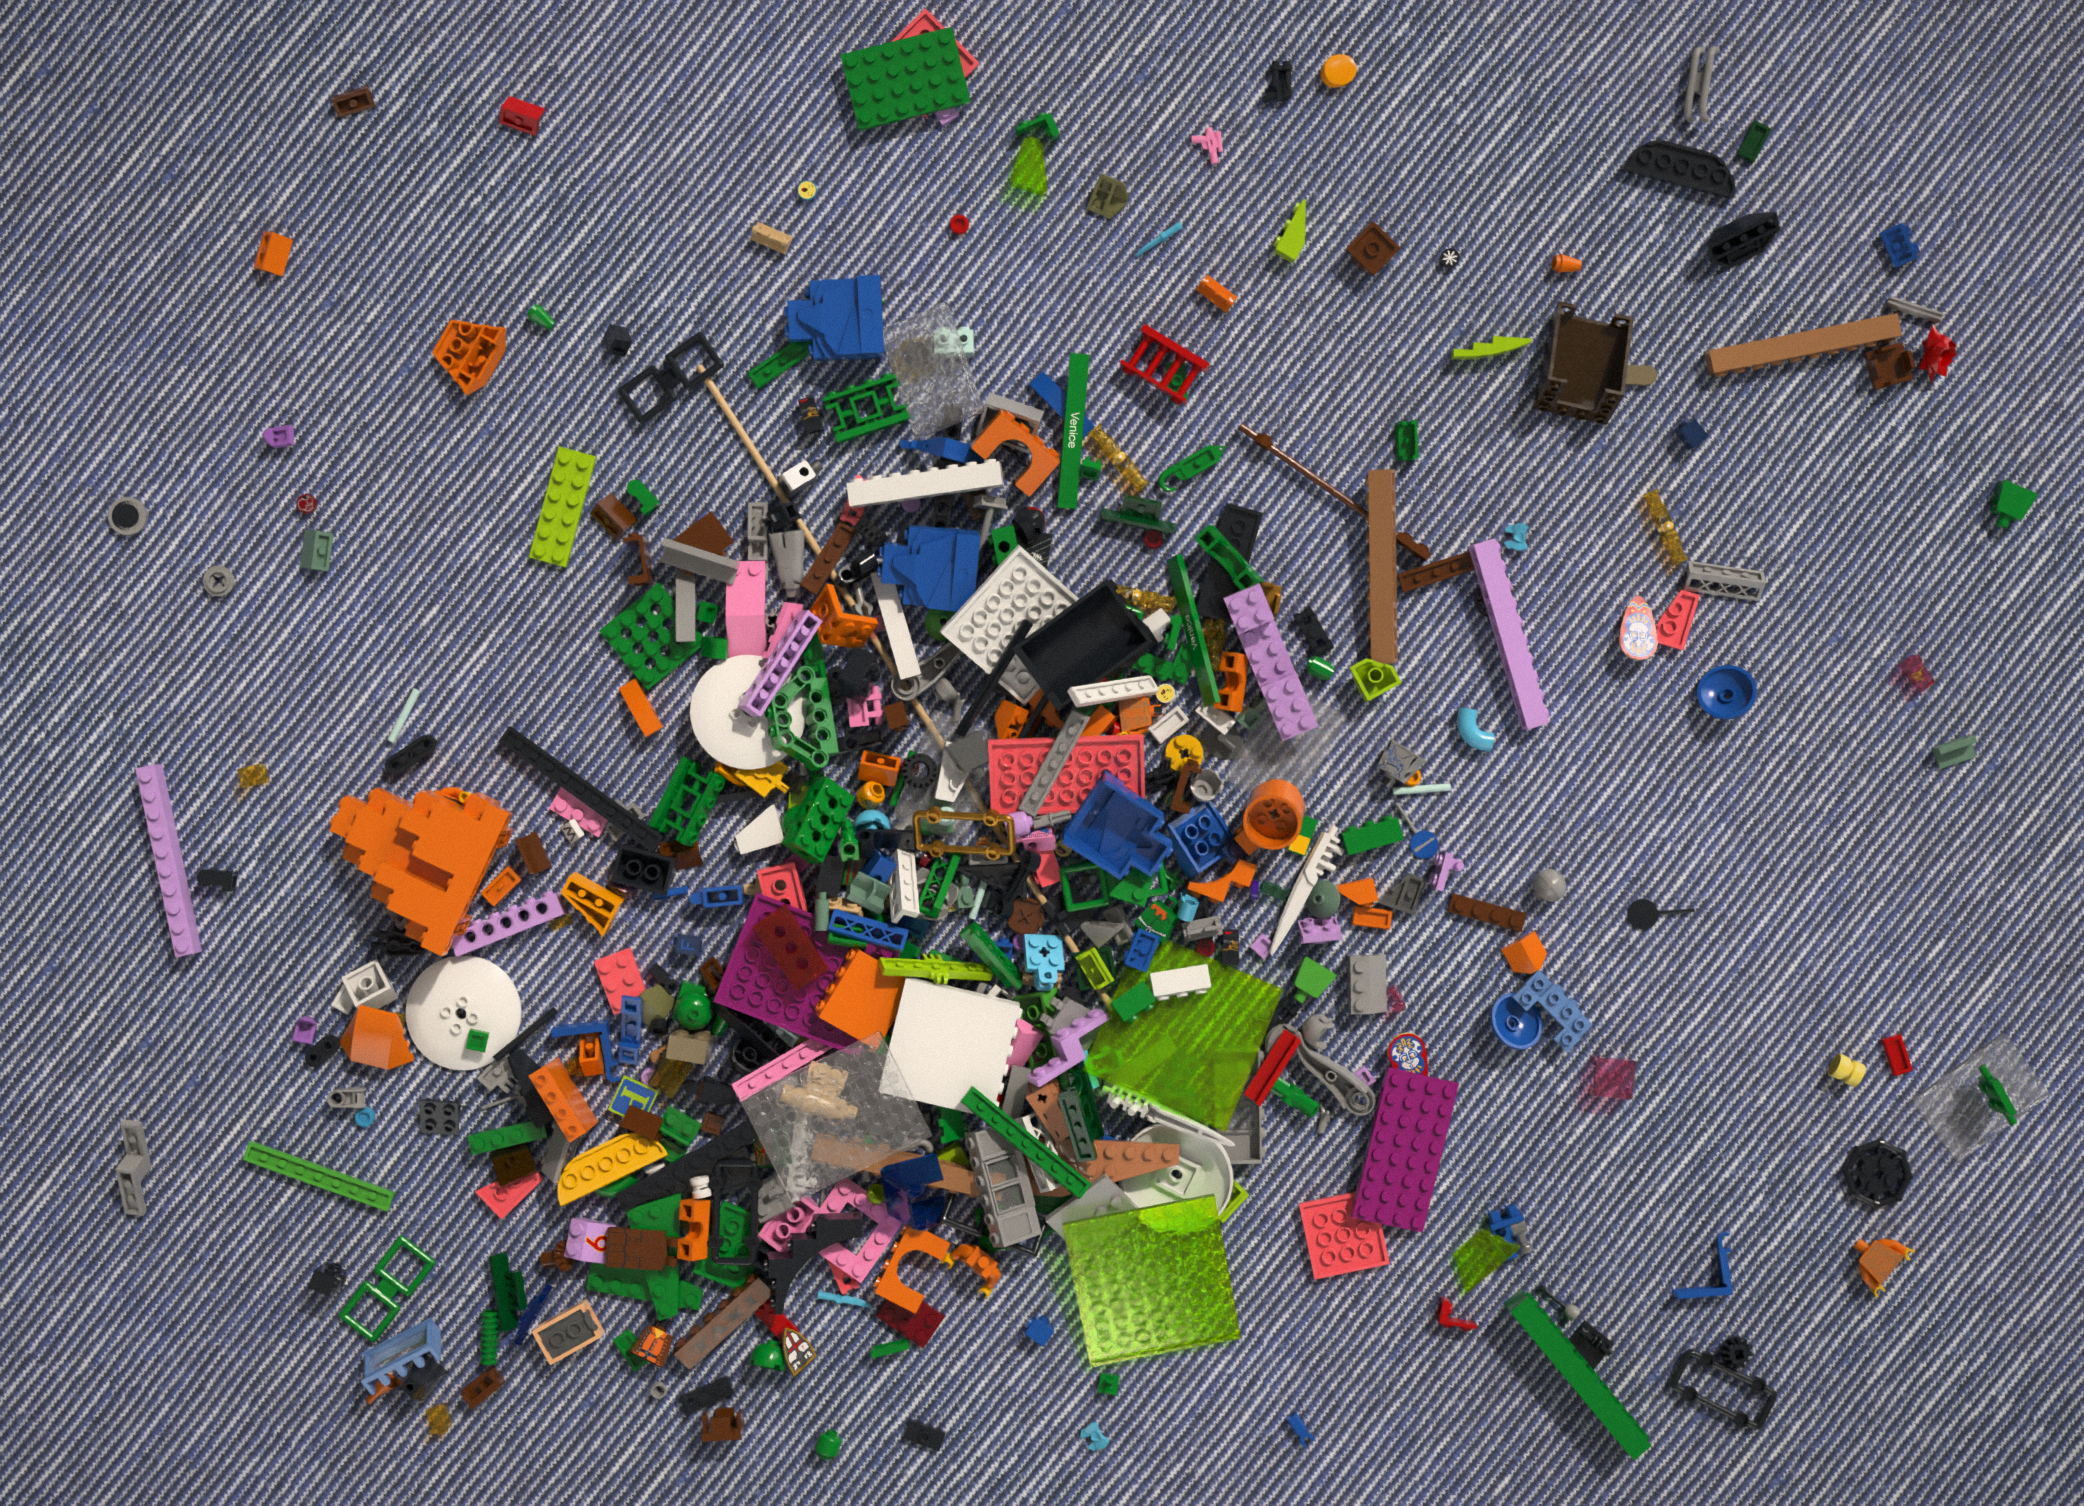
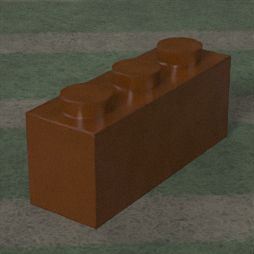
M900 701L883 707L891 730L901 732L909 729L908 725L911 724L905 702Z

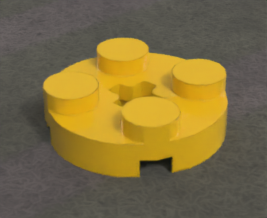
M1191 735L1176 736L1166 746V757L1172 758L1170 767L1175 771L1179 772L1182 760L1192 759L1198 761L1199 765L1203 760L1201 743ZM1187 748L1189 750V757L1180 758L1181 754L1179 751Z

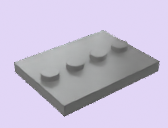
M1104 1173L1091 1183V1186L1081 1199L1075 1196L1071 1197L1045 1217V1221L1083 1257L1139 1216L1141 1209Z

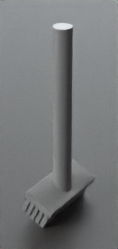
M983 494L974 497L973 508L986 510L980 533L977 576L993 512L1008 509L1006 498Z

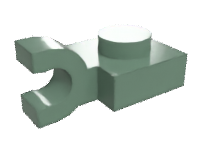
M1257 695L1253 700L1252 707L1246 705L1242 713L1240 712L1235 720L1251 732L1263 718L1260 712L1266 708L1267 703Z
M960 875L954 877L955 885L959 887L954 908L967 909L975 907L972 888H967L969 876Z

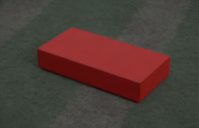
M1896 1034L1881 1039L1892 1075L1898 1076L1913 1071L1902 1035Z

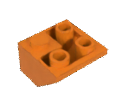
M1002 699L994 716L998 738L1016 739L1032 712ZM1039 716L1026 738H1033L1042 718L1041 716Z

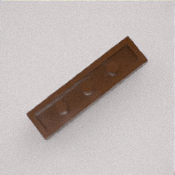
M842 521L839 522L801 582L800 586L815 596L817 595L855 535L856 530Z
M1470 551L1397 574V578L1403 593L1475 570Z
M1455 893L1451 894L1447 911L1520 932H1522L1527 915L1524 912Z

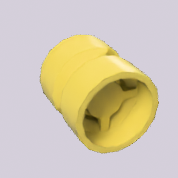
M1838 1053L1829 1065L1828 1075L1836 1079H1843L1844 1083L1856 1087L1861 1082L1866 1067L1864 1064L1855 1060L1851 1061L1847 1056Z

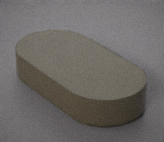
M1628 365L1626 385L1648 386L1656 381L1657 371L1654 367Z

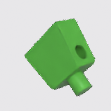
M1303 955L1292 982L1299 988L1293 998L1304 1003L1310 994L1317 999L1337 975L1306 955Z

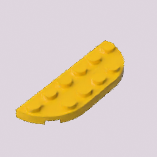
M627 1133L615 1137L576 1156L567 1164L561 1175V1180L558 1182L557 1192L560 1206L563 1207L669 1155L658 1141L638 1133Z

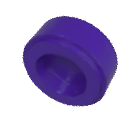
M1252 880L1250 899L1258 900L1259 881Z

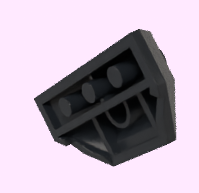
M1777 213L1747 214L1714 230L1706 244L1709 261L1725 268H1731L1764 252L1775 234L1780 231Z

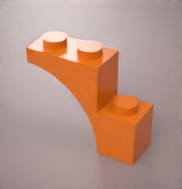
M1238 859L1233 868L1220 879L1207 883L1188 881L1186 888L1190 890V894L1197 897L1203 894L1208 896V901L1218 904V901H1224L1231 881H1234V886L1244 889V886L1250 887L1257 865Z

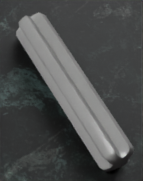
M1893 296L1888 297L1886 306L1935 323H1939L1943 316L1942 312Z

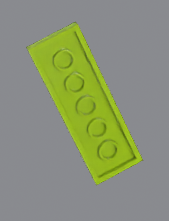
M558 447L529 558L568 567L597 460L596 456Z

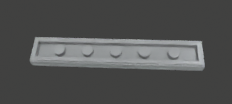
M1072 708L1018 806L1019 810L1033 817L1037 815L1088 723L1090 716Z

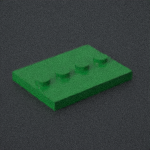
M725 1200L720 1205V1234L724 1238V1244L719 1248V1257L749 1258V1249L745 1245V1240L750 1236V1210ZM758 1220V1233H757V1235L760 1233V1231L762 1230V1228H763L764 1225L766 1224V1223L761 1224V1223L759 1222V1220ZM712 1225L709 1230L708 1237L712 1235ZM761 1238V1245H767V1242ZM708 1246L707 1258L696 1260L692 1272L735 1288L744 1284L745 1279L751 1273L754 1274L756 1266L717 1265L712 1261L711 1248Z

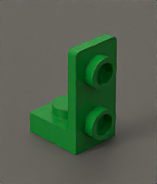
M1045 112L1041 113L1030 122L1028 120L1022 121L1015 128L1016 135L1018 136L1045 124L1043 128L1047 137L1051 136L1052 141L1060 138L1059 130L1051 112L1048 114Z

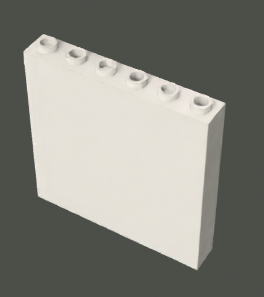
M906 977L878 1092L974 1114L960 1102L970 1087L973 1086L999 1107V1102L996 1100L998 1094L1001 1095L1004 1083H1001L1002 1076L1007 1075L1009 1065L1006 1064L1007 1057L1011 1058L1013 1046L1010 1044L1012 1038H1016L1018 1027H1015L1016 1020H1020L1022 1014L1019 1002L952 986L935 984L934 982L914 977Z

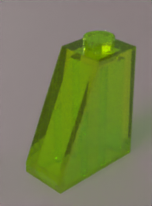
M1024 137L1010 179V186L1046 197L1047 180L1043 143H1040V140L1035 137H1029V139Z

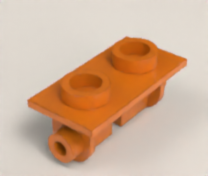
M1208 274L1196 289V291L1225 313H1227L1238 298Z

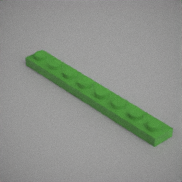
M249 1141L243 1157L244 1161L387 1212L390 1210L396 1193L254 1141Z

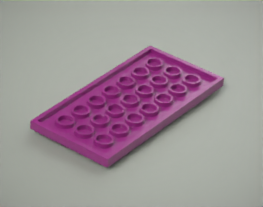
M1386 1066L1350 1213L1352 1218L1423 1233L1459 1083Z

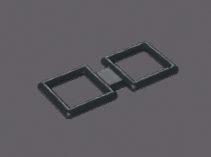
M697 332L665 355V360L669 366L659 372L655 365H651L618 388L619 395L640 424H644L677 400V396L672 390L675 386L682 383L685 389L690 391L724 367L723 361L702 332ZM699 341L715 364L689 381L674 358ZM650 375H653L667 395V398L642 415L627 392Z
M949 1192L939 1219L940 1223L976 1237H982L986 1226L988 1227L984 1218L985 1212L983 1211L977 1228L948 1218L957 1195ZM1010 1200L1007 1202L1005 1209L1020 1204ZM1036 1210L1037 1217L1041 1220L1040 1229L1042 1234L1035 1237L1032 1249L1018 1243L1009 1245L1006 1248L1032 1258L1037 1257L1048 1223L1045 1221V1217L1048 1214Z

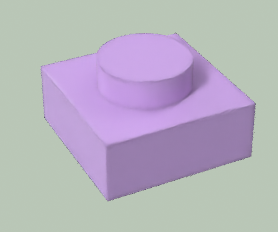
M955 108L935 112L942 126L959 117Z

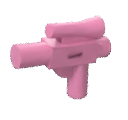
M1212 127L1205 129L1206 136L1192 135L1191 143H1200L1204 150H1208L1211 164L1219 163L1216 148H1218V152H1223L1221 131L1213 133Z

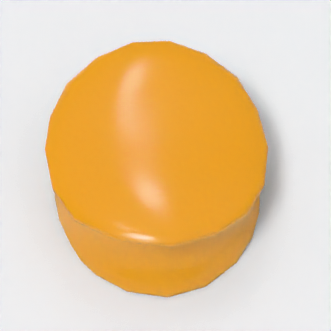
M1344 54L1331 56L1322 66L1321 79L1329 87H1342L1351 82L1355 77L1357 71L1356 64L1351 57Z

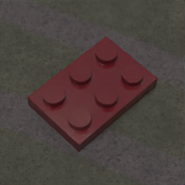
M887 1299L876 1314V1317L921 1348H924L945 1318V1315L924 1300H922L915 1314Z

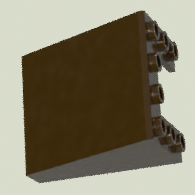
M1558 301L1552 314L1532 408L1541 412H1551L1560 416H1569L1578 420H1588L1597 424L1607 425L1624 397L1634 317L1615 313L1610 323L1573 316L1577 305ZM1567 308L1570 311H1562L1561 309ZM1622 320V321H1625L1626 323L1620 324V323H1617L1616 321Z

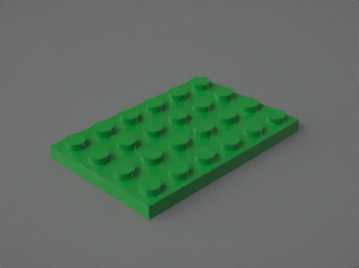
M952 27L840 54L859 131L971 104Z

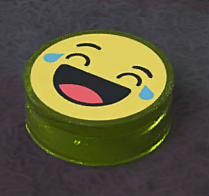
M1062 839L1056 841L1057 849L1054 850L1055 854L1061 858L1070 856L1073 850L1064 845Z

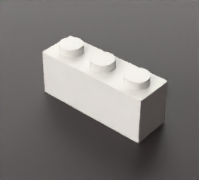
M1207 964L1149 974L1151 993L1158 1001L1167 1000L1171 995H1177V998L1186 997L1189 992H1196V995L1207 993V989L1211 988Z

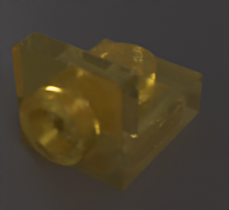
M446 1403L427 1408L425 1411L431 1426L430 1435L436 1433L438 1436L448 1432L453 1423Z

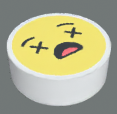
M1162 684L1158 687L1159 692L1156 694V697L1160 702L1168 703L1173 700L1175 690L1171 685Z

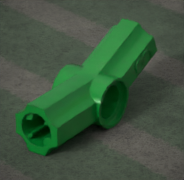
M1278 1077L1270 1090L1286 1104L1297 1108L1310 1118L1319 1110L1320 1104L1304 1094L1302 1089L1291 1082H1286L1281 1077Z

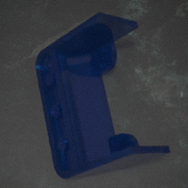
M936 1153L890 1164L881 1169L880 1176L885 1204L890 1216L918 1231L942 1225L939 1219L945 1205L943 1196L915 1203L911 1202L912 1197L916 1198L922 1195L926 1184L944 1180Z

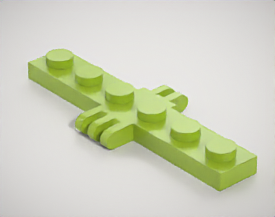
M921 954L920 960L880 957L878 961L882 975L923 977L932 979L935 984H940L941 982L942 985H947L949 979L991 981L993 976L992 971L985 963L943 961L939 954H936L935 957L933 954H928V956Z

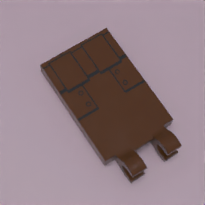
M608 1227L605 1267L662 1271L664 1270V1265L676 1267L678 1258L677 1256H667V1247H678V1239L680 1237L666 1236L667 1230Z

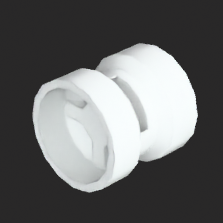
M708 1175L689 1179L690 1185L693 1187V1199L712 1195L711 1189L708 1187Z

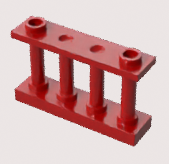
M1144 324L1140 330L1143 340L1128 363L1122 359L1120 361L1122 371L1129 376L1134 374L1170 396V400L1179 406L1180 404L1186 406L1187 399L1183 397L1198 373H1201V371L1204 373L1208 372L1210 363ZM1155 342L1159 345V351L1143 373L1135 368L1148 345ZM1171 352L1175 355L1176 359L1162 381L1158 382L1151 376L1164 355ZM1186 361L1192 365V369L1176 393L1167 386L1181 364Z

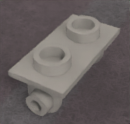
M1219 915L1181 923L1185 942L1223 934Z

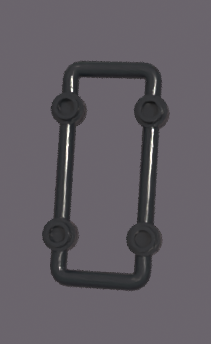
M722 1159L715 1163L714 1176L709 1180V1186L713 1190L712 1235L708 1237L711 1258L717 1265L749 1266L755 1263L757 1249L762 1244L761 1237L757 1233L759 1190L763 1187V1180L759 1176V1168L755 1161ZM722 1167L752 1169L751 1177L747 1180V1187L751 1191L750 1236L745 1240V1245L749 1249V1258L719 1257V1248L724 1244V1238L720 1234L721 1189L724 1188L726 1183L725 1178L721 1176Z
M1686 1350L1670 1380L1671 1388L1680 1393L1686 1402L1696 1401L1727 1416L1739 1428L1747 1426L1754 1430L1761 1429L1777 1399L1776 1391L1766 1385L1762 1378L1758 1376L1751 1378L1715 1360L1714 1356L1708 1351ZM1690 1357L1697 1359L1704 1368L1714 1367L1748 1384L1755 1393L1760 1394L1764 1392L1768 1394L1769 1397L1757 1421L1750 1420L1749 1416L1743 1411L1734 1412L1699 1395L1697 1390L1690 1385L1685 1387L1679 1385L1678 1382Z

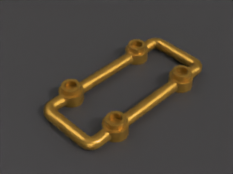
M932 806L928 810H918L913 814L915 847L920 851L930 852L933 857H940L943 853L986 855L988 859L996 860L1000 856H1011L1016 851L1014 819L1010 815L999 814L995 809H988L985 813L942 811L941 808ZM920 818H927L930 823H938L941 819L984 821L987 826H994L997 822H1007L1008 848H1001L997 843H990L987 847L945 845L941 840H934L931 844H922Z

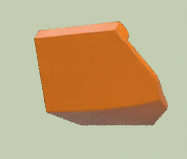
M1535 931L1501 949L1512 971L1518 973L1532 974L1542 968L1547 955Z

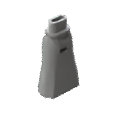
M805 530L768 534L777 566L778 577L783 585V589H786L787 597L801 596V586L799 584L803 581Z

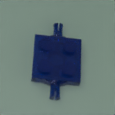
M545 1284L539 1296L535 1295L526 1308L528 1312L521 1317L516 1326L519 1330L516 1333L518 1337L514 1341L515 1344L521 1346L526 1336H528V1331L533 1326L553 1289L551 1285Z

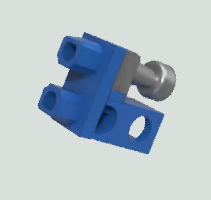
M1514 1203L1505 1206L1507 1213L1505 1217L1501 1218L1498 1209L1488 1212L1489 1222L1487 1224L1494 1242L1497 1258L1500 1262L1518 1257L1511 1237L1516 1236L1520 1244L1517 1247L1519 1255L1527 1254L1534 1250L1532 1244L1527 1243L1525 1235L1527 1225L1524 1216L1519 1212Z

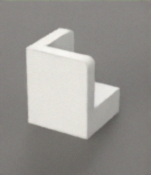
M1160 608L1143 620V623L1149 627L1158 641L1157 643L1162 641L1164 637L1160 630L1171 623L1164 610Z

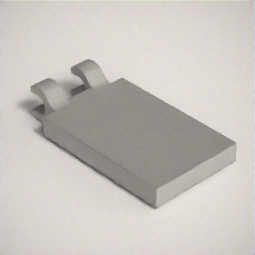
M1053 996L1049 1003L1054 1005L1057 1011L1053 1017L1043 1013L1039 1020L1047 1025L1046 1030L1048 1032L1056 1034L1059 1029L1066 1028L1074 1020L1087 1015L1091 1009L1066 996L1063 1001ZM1104 1023L1078 1038L1083 1050L1088 1051Z

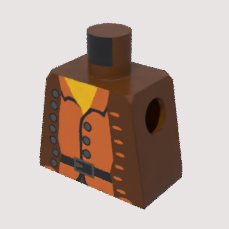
M663 1319L658 1320L655 1327L646 1325L630 1346L628 1352L663 1368L673 1340V1336L665 1333L670 1322Z

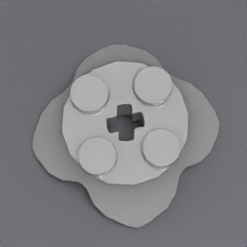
M923 867L916 872L918 901L931 872ZM953 883L950 884L938 918L919 912L920 914L916 918L932 921L943 920L948 914V908L957 899L959 887ZM936 884L929 886L932 894L940 891ZM927 900L922 903L923 907L933 909L931 901Z

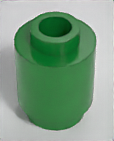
M1314 656L1313 659L1309 658L1305 665V668L1308 669V674L1322 681L1324 679L1329 681L1335 667L1331 666V663L1317 656Z

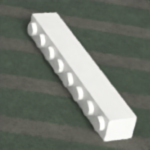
M996 459L984 460L983 464L968 462L962 467H958L957 464L948 465L946 469L939 470V467L928 468L927 472L921 473L920 470L908 471L907 475L892 473L886 478H882L881 475L872 476L870 480L863 481V478L852 479L851 483H846L849 506L851 508L1004 487L1001 463L999 461L996 462Z

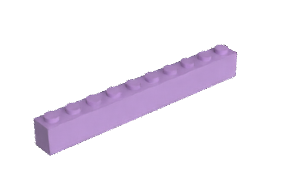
M1494 538L1470 545L1468 548L1521 729L1528 730L1549 723V712L1544 707V694L1539 689L1537 683L1539 681L1538 674L1532 666L1533 657L1528 652V640L1521 628L1523 625L1522 619L1516 611L1517 602L1511 594L1512 585L1506 577V564L1501 560L1500 544Z
M154 764L135 768L175 957L202 952L163 765Z

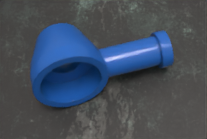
M687 885L669 889L667 896L652 892V900H662L683 894L688 895Z

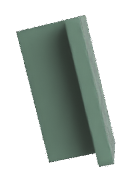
M316 530L304 531L300 568L329 571L334 533Z
M1967 735L1932 747L1938 768L1942 769L1976 757L1972 745L1977 743L1975 735Z

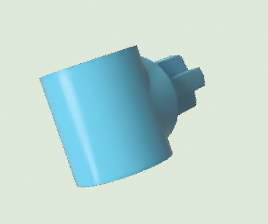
M1184 890V892L1179 894L1180 900L1178 902L1177 917L1183 921L1190 922L1194 919L1199 901L1191 897L1188 890Z

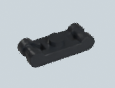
M1309 605L1304 608V611L1292 615L1317 657L1322 656L1326 650L1330 651L1334 648L1333 643L1328 638ZM1309 617L1311 622L1305 625L1303 620ZM1321 638L1324 643L1318 646L1315 641Z

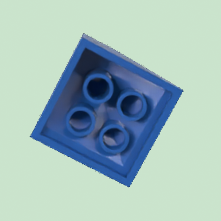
M1212 801L1198 803L1191 808L1189 814L1184 813L1166 825L1177 861L1187 878L1199 874L1223 856L1218 850L1229 839L1234 838Z

